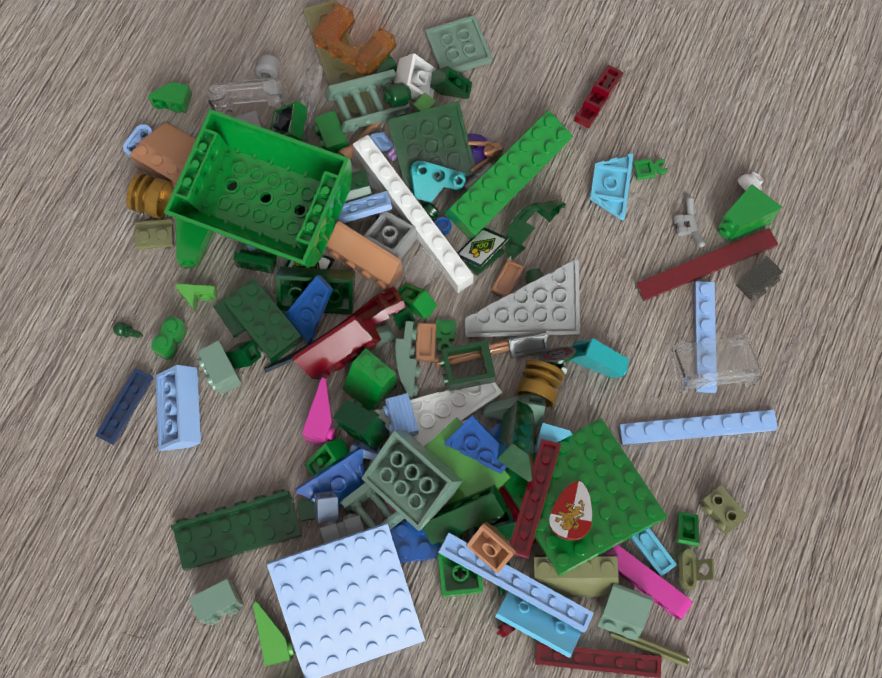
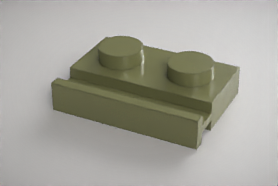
M172 219L135 222V248L137 250L174 247Z

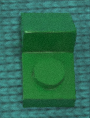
M678 511L674 543L699 546L698 515Z

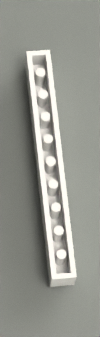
M369 135L353 143L354 155L374 179L381 191H388L391 204L403 221L416 227L418 241L455 291L459 293L473 284L474 275Z

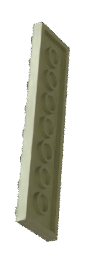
M337 0L303 8L329 86L364 77ZM367 91L359 93L368 114L376 113L370 93ZM353 96L343 97L352 119L361 117ZM334 100L341 122L343 124L345 119L342 115V112L338 106L337 101Z

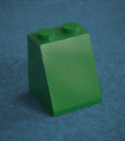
M751 184L724 215L716 230L723 238L733 241L770 225L782 206Z
M365 348L353 361L342 389L354 400L364 405L366 410H376L397 387L396 373Z

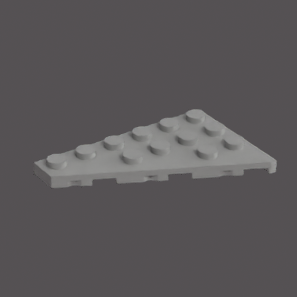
M579 259L568 262L465 317V337L522 336L546 331L547 335L580 334Z

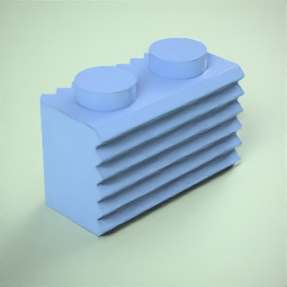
M408 393L385 399L386 405L383 406L385 417H390L391 424H388L390 435L394 430H406L412 436L419 434Z

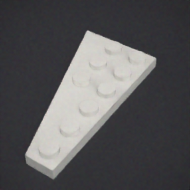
M494 382L459 390L437 392L410 400L419 434L413 435V437L425 447L455 418H458L460 421L467 419L499 397L502 391ZM383 409L374 410L380 415L379 418L386 423L385 426L389 430L388 424H391L390 417H385Z

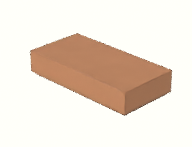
M507 259L491 292L502 298L512 293L524 270V266Z
M417 323L415 359L423 362H435L436 324Z

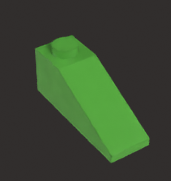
M258 602L253 603L265 666L292 661L291 655H294L292 642H288V639Z

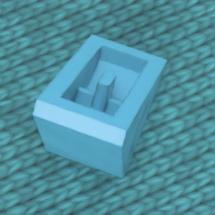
M543 423L535 451L536 453L538 452L541 439L559 443V441L573 434L570 430Z

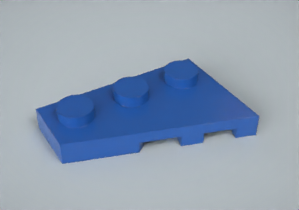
M321 275L314 278L285 313L286 318L307 343L313 341L333 290Z
M474 415L444 443L500 474L507 468V466L497 460L499 441Z

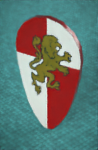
M580 481L573 482L563 490L549 518V526L552 532L565 540L581 539L591 529L592 507L590 495L585 485Z

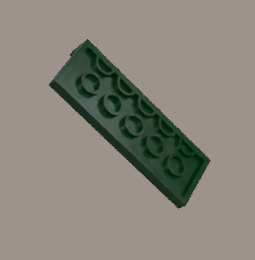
M285 489L274 491L271 496L260 495L254 497V501L247 503L246 501L236 502L230 508L226 506L219 507L210 514H207V512L199 513L193 519L182 518L176 520V524L171 525L184 571L302 536L291 493L285 491Z

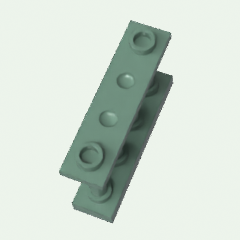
M394 69L328 86L325 93L327 101H337L345 119L340 129L341 133L347 131L354 132L361 127L407 115L411 107L410 104L385 110L376 91V88L383 87L386 89L388 84L393 83L396 77ZM369 92L378 112L368 114L359 93ZM353 96L361 117L352 119L343 97Z
M366 482L340 502L348 514L356 512L368 529L376 526L361 507L362 503L368 499H371L386 517V520L381 524L387 523L389 530L405 519L398 512L393 514L379 497L378 493Z

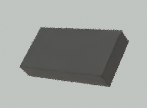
M546 331L508 338L511 358L549 351Z

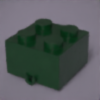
M346 399L333 417L337 422L338 428H342L346 434L377 451L389 434V430L385 426L386 423L379 418L380 415L373 409H369V411L364 409V405L356 400L352 402Z

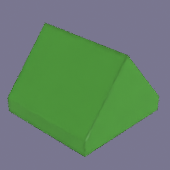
M423 93L412 105L416 112L434 107L436 101L426 93Z

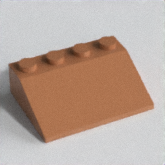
M165 122L141 140L130 154V157L137 167L156 178L170 181L172 187L175 188L196 139Z

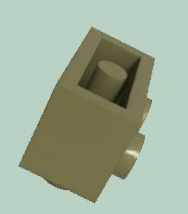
M722 485L699 502L702 511L707 516H711L715 521L714 524L721 532L724 531L725 534L733 530L748 517Z

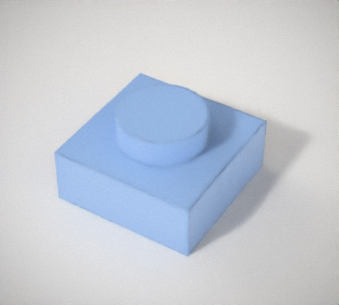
M384 132L375 133L370 136L381 152L390 151L394 146Z

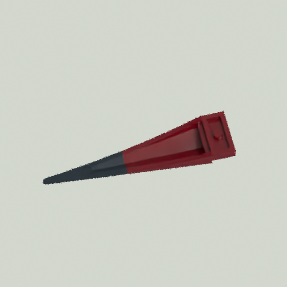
M395 287L376 294L356 312L319 338L265 367V373L294 361L293 356L353 316L372 320L374 325L389 319V314L398 313L401 309L405 308L402 298Z

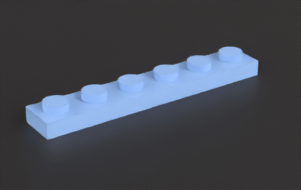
M696 281L694 283L696 392L715 393L717 391L715 282Z

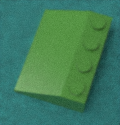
M455 418L425 446L426 449L463 480L448 501L449 504L492 485H496L499 490L512 477L506 469L500 474L479 463V461L444 444L463 425L458 418Z

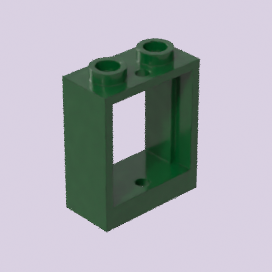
M488 340L442 349V356H439L440 366L445 368L446 374H442L445 386L448 385L449 391L495 382L496 375ZM480 351L485 374L453 380L448 357Z

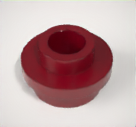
M503 622L497 627L499 631L496 634L500 635L503 639L516 630V628Z

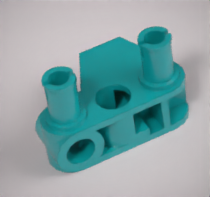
M415 161L410 166L413 195L417 199L432 202L443 187L462 191L466 180V173L425 161ZM436 172L439 173L437 178L434 176Z

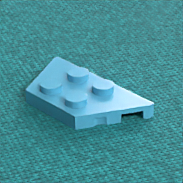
M628 154L627 157L619 159L616 157L606 162H598L594 166L590 200L620 220H624L626 215L633 154Z

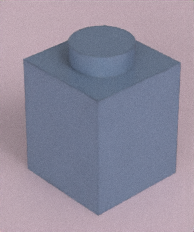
M334 491L314 493V517L318 523L325 524L334 520L338 521V497Z

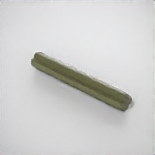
M610 631V637L654 655L662 656L666 660L684 667L689 663L690 657L659 643L641 636L636 641Z

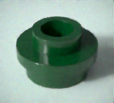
M428 202L422 206L430 218L436 219L438 217L439 210L432 203Z

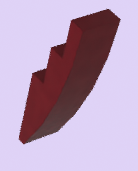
M608 65L595 82L573 121L590 129L624 72Z

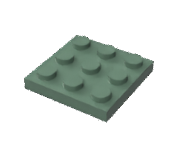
M475 15L425 30V35L439 69L449 66L459 73L493 61Z

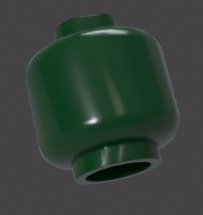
M403 82L388 84L383 92V99L392 108L406 106L409 100H411V90Z

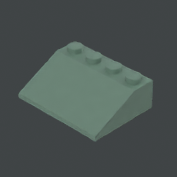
M406 430L393 431L361 478L418 531L450 500L463 482L461 478Z

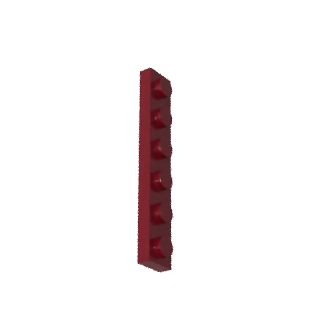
M541 439L533 465L532 480L528 482L510 542L516 551L515 556L529 559L560 453V443Z
M536 643L535 665L661 678L662 656L575 647L569 658L543 643Z

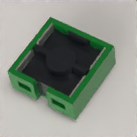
M295 101L274 110L270 130L299 141L302 140L308 107Z

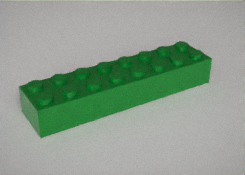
M550 110L546 111L444 213L468 239L473 238L574 136Z

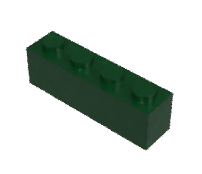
M492 485L442 507L422 529L432 545L438 542L441 544L448 533L460 536L467 532L468 529L481 527L486 521L500 519L505 514L506 503L496 485Z

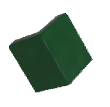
M254 340L237 343L226 352L234 369L249 367L262 357Z

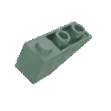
M525 393L491 402L485 405L484 417L502 420L503 414L519 400L529 405L533 410L535 426H542L546 398L541 395Z

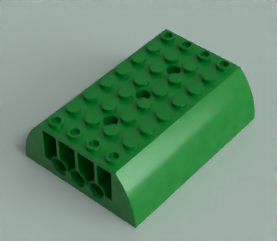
M209 109L164 213L303 266L312 267L321 260L350 192L352 178L351 161L342 155ZM232 182H236L237 188L230 191L228 186ZM264 195H271V200L269 202H262V198ZM304 207L305 213L303 215H296L297 208Z

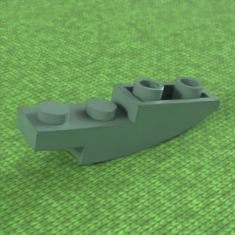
M406 321L404 339H396L395 352L401 386L404 393H408L410 400H412L414 396L418 395V384H415L416 377H420L421 366H417V359H410L414 358L415 354L412 340H416L417 328H414V322Z

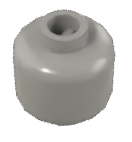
M262 55L258 59L255 72L261 80L266 82L273 81L278 77L280 62L273 55Z

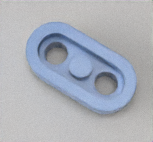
M148 125L137 126L124 143L123 150L128 157H130L132 149L144 139L142 136L145 134L148 136L152 133V129Z

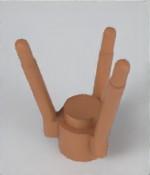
M469 141L468 145L485 146L483 151L487 157L471 168V172L479 169L489 161H493L494 157L500 156L503 150L500 143Z

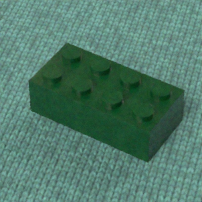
M252 278L223 300L225 307L248 336L254 340L256 346L271 364L302 342L299 332L255 278Z

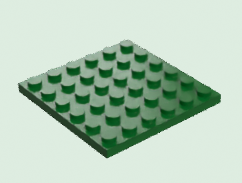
M602 418L573 432L572 436L559 441L561 444L560 453L535 535L536 540L558 577L667 517ZM535 452V454H534V462H535L536 455H537L536 452ZM507 467L506 470L512 477L504 486L520 511L528 481ZM580 481L585 485L590 495L592 507L591 529L581 539L565 540L552 532L549 526V518L563 490L573 482Z

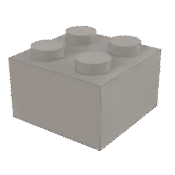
M384 211L364 235L365 238L399 259H402L417 240L416 227L388 211Z

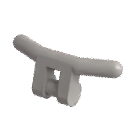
M689 196L686 199L687 215H677L673 218L674 224H677L678 228L676 229L677 235L685 236L692 234L697 245L704 247L705 241L699 233L694 214V199Z

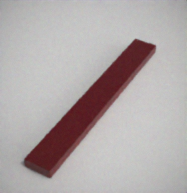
M769 228L636 283V287L643 301H646L772 249L778 245V242Z

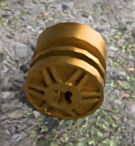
M138 172L132 178L126 196L127 208L139 213L145 212L148 216L161 219L165 215V208L173 193L172 183L160 178L154 179L153 176Z
M527 360L525 364L526 369L522 373L525 378L520 379L515 393L517 396L525 393L541 395L546 398V407H553L558 396L556 389L562 385L561 381L564 379V372L558 367L543 361Z

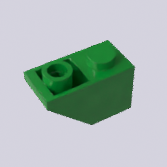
M171 82L150 93L148 98L151 105L156 109L164 108L175 113H187L192 92L189 85Z

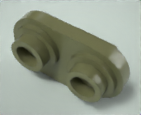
M683 549L677 555L676 561L679 565L677 582L684 590H693L696 587L697 581L715 579L714 559L695 560V555L690 549ZM707 564L709 572L704 576L699 572V568Z

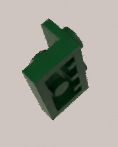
M241 249L240 253L235 252L233 260L238 268L273 274L277 256Z

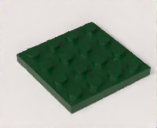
M459 101L387 120L403 182L410 191H412L410 166L415 161H425L466 173V176L477 172L476 170L471 172V168L475 166L471 147L468 145L469 139ZM436 172L434 176L437 178L439 173Z

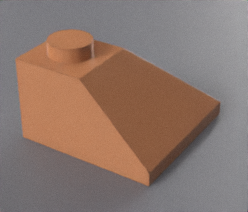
M488 521L483 523L466 545L497 574L516 553L507 539Z

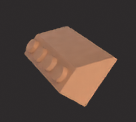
M340 221L336 223L327 244L329 255L335 260L343 261L347 268L360 272L359 274L363 278L373 280L379 288L384 290L393 287L403 274L401 259Z

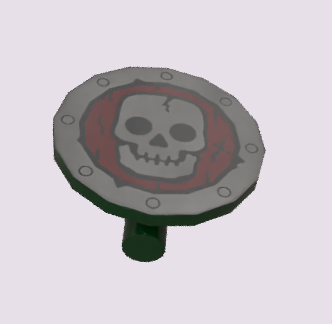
M573 347L552 348L547 352L541 353L539 361L552 365L556 364V367L561 369L566 376L567 369L563 363L575 358L577 351Z

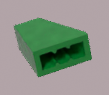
M176 218L177 262L183 268L199 266L214 232Z

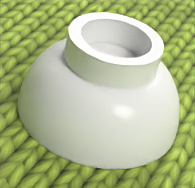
M756 172L745 174L738 178L739 184L745 191L751 184L762 191L761 184L764 180Z

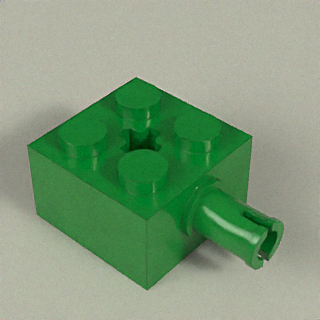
M462 535L457 536V538L463 540ZM438 554L442 598L483 594L482 576L444 555ZM459 569L462 570V573H466V575H463V579L455 576Z

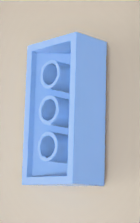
M175 365L156 375L158 450L160 451L190 448L201 443L200 397L198 394L199 377L196 367Z

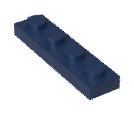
M137 368L134 369L95 436L113 446L116 444L154 379L152 375Z

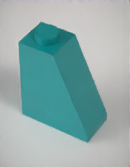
M591 338L573 343L572 347L576 349L577 355L570 360L571 362L613 379L623 377L627 373L630 360L596 339Z

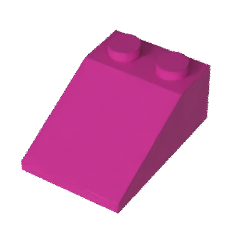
M321 378L302 432L306 442L322 447L326 442L333 441L336 438L330 393L325 378Z

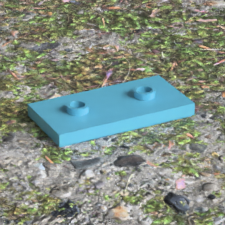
M509 591L495 616L569 658L581 635V631Z

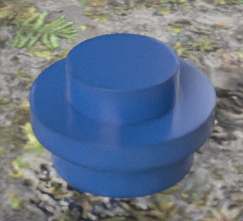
M440 217L434 221L443 235L451 231L452 224L449 219Z

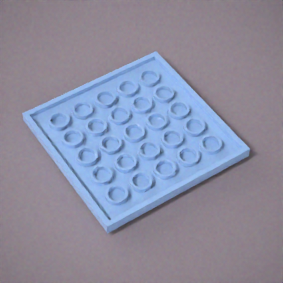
M387 523L267 563L304 678H320L425 641Z

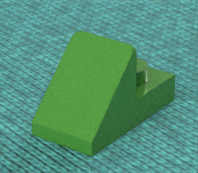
M176 284V288L195 312L197 310L198 298L202 301L217 300L218 292L215 286Z

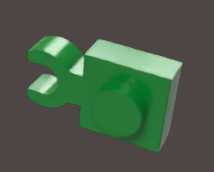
M652 158L634 161L633 168L636 180L655 178V173L660 175L666 174L667 168L662 169L659 167V165L665 164V159H659L656 163L652 162Z
M437 320L436 340H441L438 344V353H441L443 346L452 347L449 341H455L456 321Z

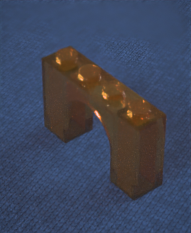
M338 4L312 32L314 43L318 48L327 50L333 57L337 56L342 59L345 64L354 66L360 73L372 75L396 48L395 37L380 27L365 44L356 47L344 45L341 39L353 26L355 19L351 10Z

